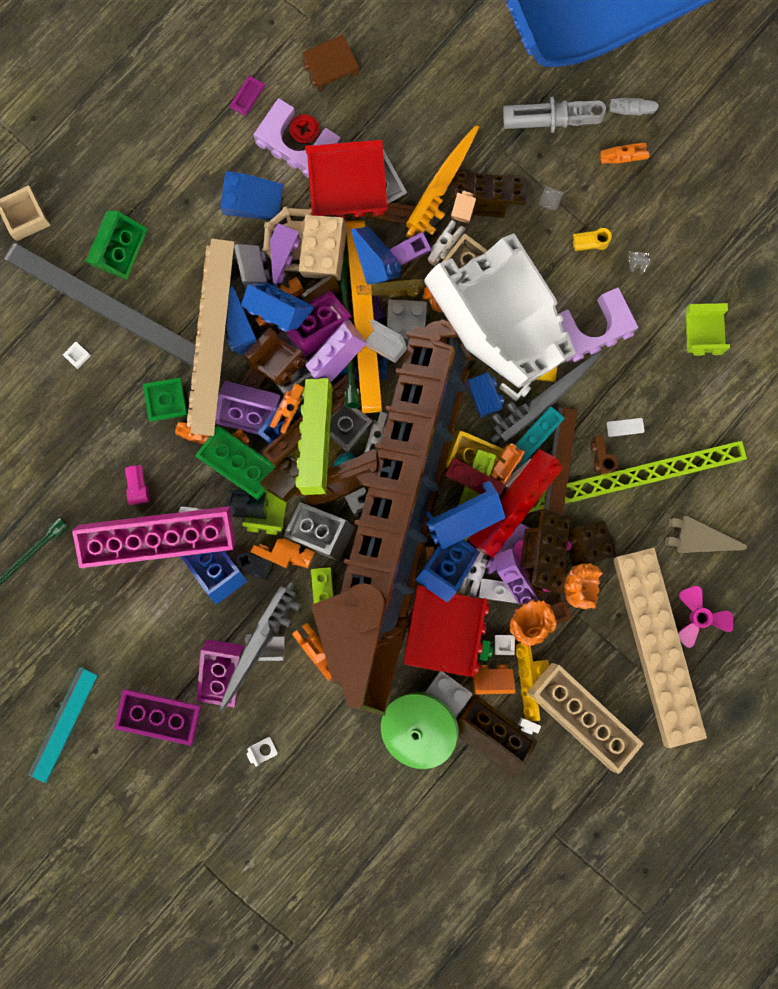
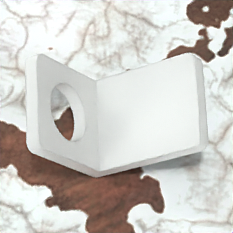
M504 383L499 387L500 390L515 401L521 395L525 397L531 388L529 387L530 383H528L517 394Z
M270 737L247 749L248 759L255 766L278 754ZM268 744L270 746L271 752L269 755L265 756L260 753L261 745Z

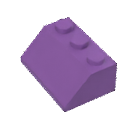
M346 318L310 357L305 366L315 379L329 378L331 383L367 343L352 322Z
M225 381L218 397L215 424L259 435L257 431L279 405L281 395Z

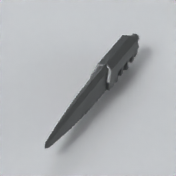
M600 352L564 375L528 404L524 403L517 408L513 401L510 402L507 407L512 414L504 420L496 413L492 417L497 426L492 428L495 434L489 438L491 443L494 445L500 439L506 443L544 413L587 372L599 358Z
M289 582L286 588L280 587L260 619L232 674L220 705L221 710L228 705L268 643L272 640V630L278 633L280 624L290 627L292 620L285 617L288 616L289 609L293 608L300 611L302 608V604L296 602L298 598L296 593L293 592L296 584L293 582Z

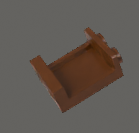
M344 35L303 52L304 60L301 61L305 71H309L311 75L309 77L313 88L317 87L319 92L322 91V86L351 74L353 78L359 75V66Z
M268 328L244 354L249 365L280 387L287 383L307 360L302 350H296L277 337L275 331L271 328Z

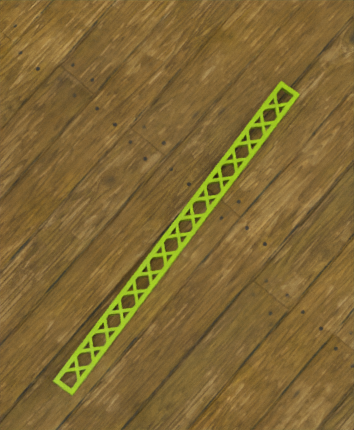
M742 441L567 483V488H571L576 492L570 499L565 497V504L747 459ZM737 446L740 457L734 458L728 453L732 447ZM713 452L722 455L719 462L710 459ZM696 456L704 460L700 467L691 463ZM676 461L685 464L682 471L673 468ZM659 465L667 469L664 476L655 473ZM639 470L649 473L646 480L636 477ZM622 474L631 478L627 485L618 481ZM603 479L612 482L607 490L599 486ZM585 483L594 487L590 494L581 490ZM546 491L539 498L536 507H533L528 513L544 509V505L540 506V504H545Z

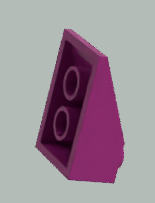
M331 291L309 303L314 308L298 329L285 331L297 348L303 351L305 356L318 350L346 318L351 319V315Z
M209 639L205 641L200 654L197 701L221 705L232 674L244 651V645ZM238 691L228 703V707L235 708Z

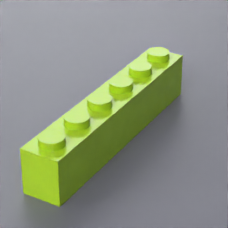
M329 378L306 379L305 387L302 391L304 404L301 405L303 422H300L299 426L302 436L301 440L298 441L300 458H297V468L299 476H296V487L299 488L302 495L326 494L333 391Z

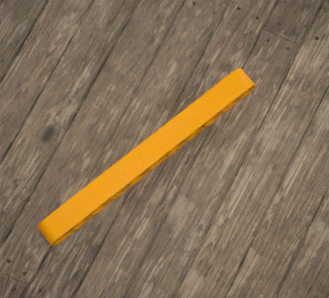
M365 220L346 221L354 324L360 335L366 340L374 331L370 323L372 319L374 320L371 285L367 286L351 229L365 227ZM365 345L357 353L362 413L382 412L377 352Z

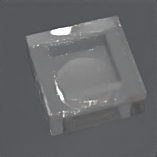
M545 186L539 206L557 211L563 192Z

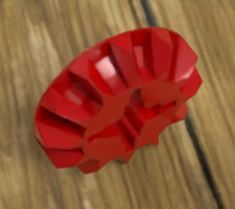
M302 114L291 121L289 129L294 140L305 144L311 141L314 142L319 134V124L314 117ZM308 125L307 128L310 132H305L302 135V131L299 128H304Z

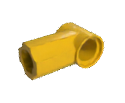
M600 228L593 232L573 234L574 250H604L611 241V232L606 228ZM604 236L607 241L600 242L597 237Z

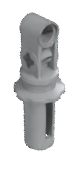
M550 97V103L503 106L504 129L550 127V132L554 133L557 126L567 128V125L599 124L604 119L606 106L602 101L598 100L568 103L565 100L561 103H555L554 97ZM598 110L601 114L595 115L592 111Z

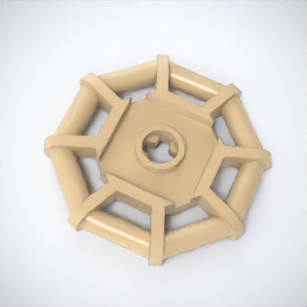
M286 206L268 223L265 222L262 251L271 259L270 239L272 232H274L275 226L286 217L287 223L283 225L299 232L301 243L297 250L294 249L291 256H293V260H300L305 218L303 221H291L290 216L306 217V215L312 214V209L287 208ZM291 264L290 267L286 266L285 271L299 272V264Z

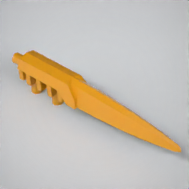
M474 126L457 145L427 187L406 223V226L409 228L406 234L408 238L414 237L415 233L418 235L426 231L432 235L435 232L436 228L431 226L429 221L433 216L441 220L445 213L438 209V206L443 201L440 199V196L444 195L460 167L479 126Z

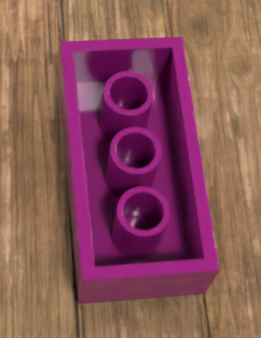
M123 689L114 729L191 746L195 743L203 705L132 689Z

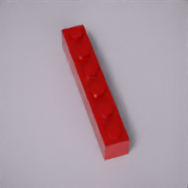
M539 449L500 499L506 518L473 534L469 541L477 549L494 558V555L500 551L501 547L524 520L542 494L548 489L552 481L559 475L563 469L559 461L554 456Z

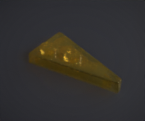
M422 278L356 286L357 295L417 296L424 284Z

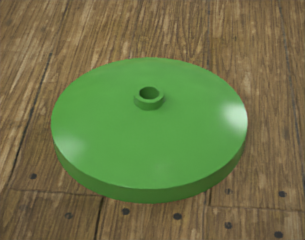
M409 692L402 694L390 703L381 721V734L386 748L399 762L412 768L429 769L441 765L451 756L458 742L459 729L452 710L441 699L429 693Z

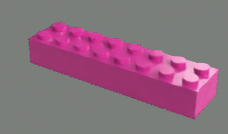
M230 506L82 524L72 530L79 568L233 550L236 545Z

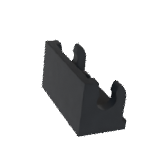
M229 489L225 507L230 506L233 517L266 519V506H268L267 492H264L261 498L257 500L244 490Z

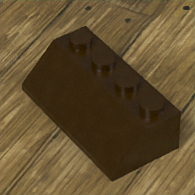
M476 694L457 718L458 737L512 778L525 767L538 742Z

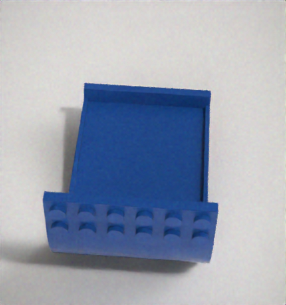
M506 0L528 55L533 54L539 64L547 67L573 65L603 55L713 1Z

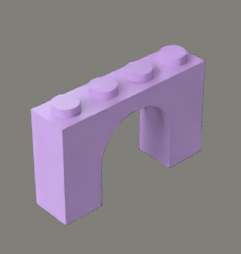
M278 98L255 131V143L262 149L267 148L270 150L274 157L286 160L287 164L293 169H300L309 178L306 150H292L282 141L283 133L294 118L295 111L292 106ZM325 128L314 145L341 143V137Z
M619 288L606 292L597 299L607 321L606 332L600 337H589L580 332L569 310L558 314V316L562 315L563 317L561 322L563 330L568 332L576 353L567 359V362L571 360L577 362L583 359L584 355L589 352L591 355L599 352L602 346L607 345V347L618 343L617 340L620 338L626 340L634 336L633 332L638 329V326Z

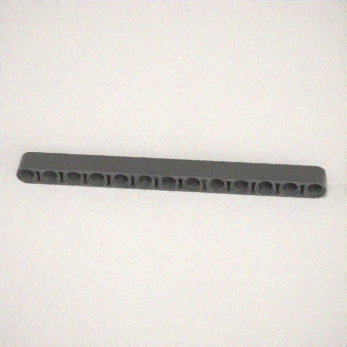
M12 243L3 258L5 261L194 367V354H197L195 353V344L18 244Z

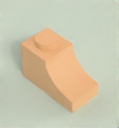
M462 191V194L457 193L451 214L452 219L470 224L476 198L473 197L472 193Z

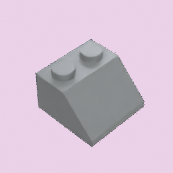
M234 245L245 290L248 284L267 283L270 280L268 269L264 270L263 263L266 262L264 251L260 252L259 246Z

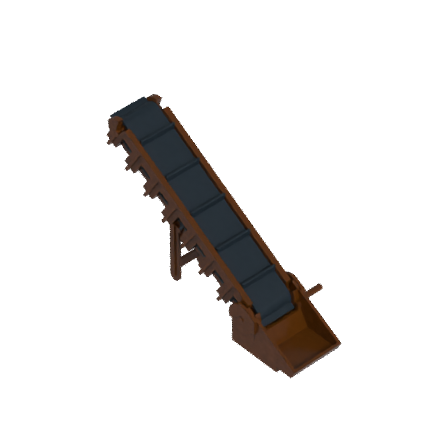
M445 319L434 321L428 324L426 328L413 326L411 332H406L409 342L402 368L396 369L399 379L392 405H386L389 416L381 444L376 443L375 447L377 449H372L357 458L329 468L327 471L326 494L307 495L306 497L307 504L317 507L353 493L363 487L369 488L360 521L355 520L354 523L358 526L350 560H344L348 567L341 593L314 603L311 607L332 682L342 686L349 707L375 715L385 716L402 640H404L407 628V611L411 596L414 593L413 588L425 542H427L429 528L425 522L428 520L426 513L430 511L431 515H433L438 492L441 489L440 484L451 442L454 439L453 434L464 392L467 389L466 385L470 371L464 367L465 360L473 359L466 347L457 342L456 337H459ZM300 490L295 493L296 496H304Z

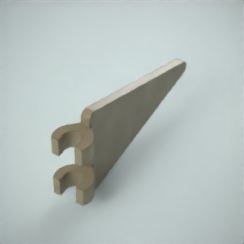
M683 516L682 520L677 518L669 519V527L680 528L679 539L666 537L664 545L677 547L678 553L734 551L747 548L745 544L688 516Z

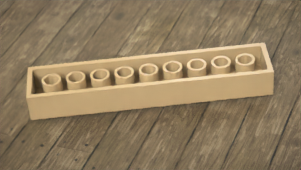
M211 239V244L206 246L195 353L197 354H194V372H192L191 390L194 391H190L189 408H192V410L188 409L187 427H191L192 434L214 436L234 249L233 241Z
M655 548L613 558L664 746L672 748L707 739Z

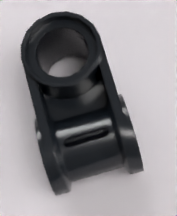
M247 552L240 553L236 558V564L240 569L265 581L268 580L275 564ZM247 556L250 564L242 566L240 560L241 558L245 559Z

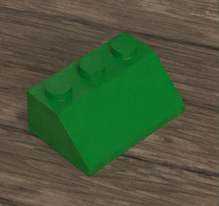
M106 211L85 262L103 272L127 280L148 228L119 211Z

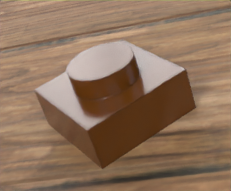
M566 601L550 605L557 624L572 619Z

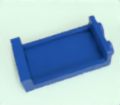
M490 481L482 484L485 493L435 518L431 515L430 511L426 513L428 520L425 522L430 532H432L430 534L435 544L439 543L442 549L506 518L498 493Z

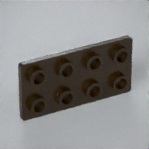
M460 171L456 172L452 179L451 198L456 199L457 193L462 194V191L472 193L473 197L476 198L472 215L505 218L507 204H526L527 179Z
M541 509L538 528L525 529L520 567L525 569L534 568L532 585L561 594L570 518L547 509Z

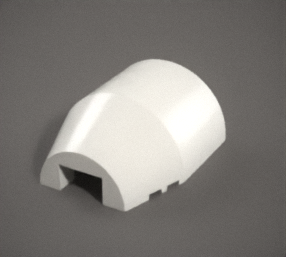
M514 233L500 239L485 254L470 260L464 267L459 269L451 258L435 266L425 278V284L466 349L518 388L541 377L576 354L568 332L563 330L561 324L563 317L562 315L558 316L555 308L557 304L556 298Z

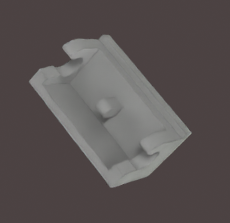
M364 487L345 496L355 517L363 511L365 505L364 498L367 497V492Z

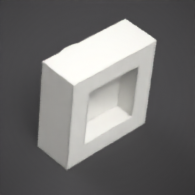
M77 342L63 354L77 369L91 356Z
M495 635V655H515V637L513 635Z
M522 717L518 725L522 726V731L531 735L533 732L539 733L541 728L540 725Z

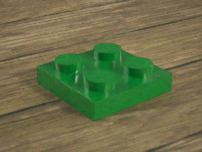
M181 378L143 384L149 422L188 416Z

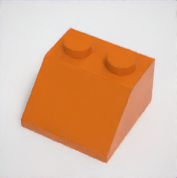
M480 665L478 674L475 673L473 677V693L514 694L513 669L508 668V665H496V669H488V665Z

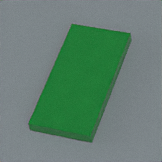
M218 425L214 429V436H209L195 455L197 459L257 500L266 491L259 483L275 468L268 459Z

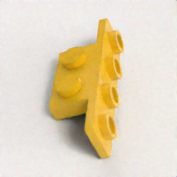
M519 643L516 644V656L524 705L523 712L526 720L540 721L538 703L527 692L549 667L548 660L533 661L531 646L527 647Z

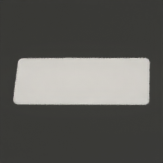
M636 418L607 422L608 436L644 433L643 419Z

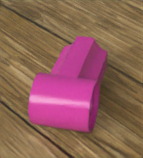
M140 465L125 468L128 485L126 493L129 505L149 502V492L145 485L143 467Z

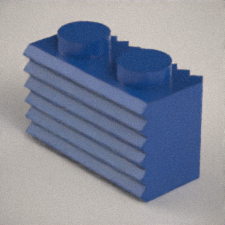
M489 372L467 381L469 392L480 418L502 410L504 400L502 395L496 392L495 387H497L494 376L490 377Z

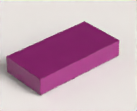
M249 75L230 104V108L247 117L264 90L265 84Z

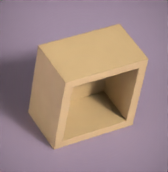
M29 185L0 199L1 217L10 235L16 241L50 226L35 192Z

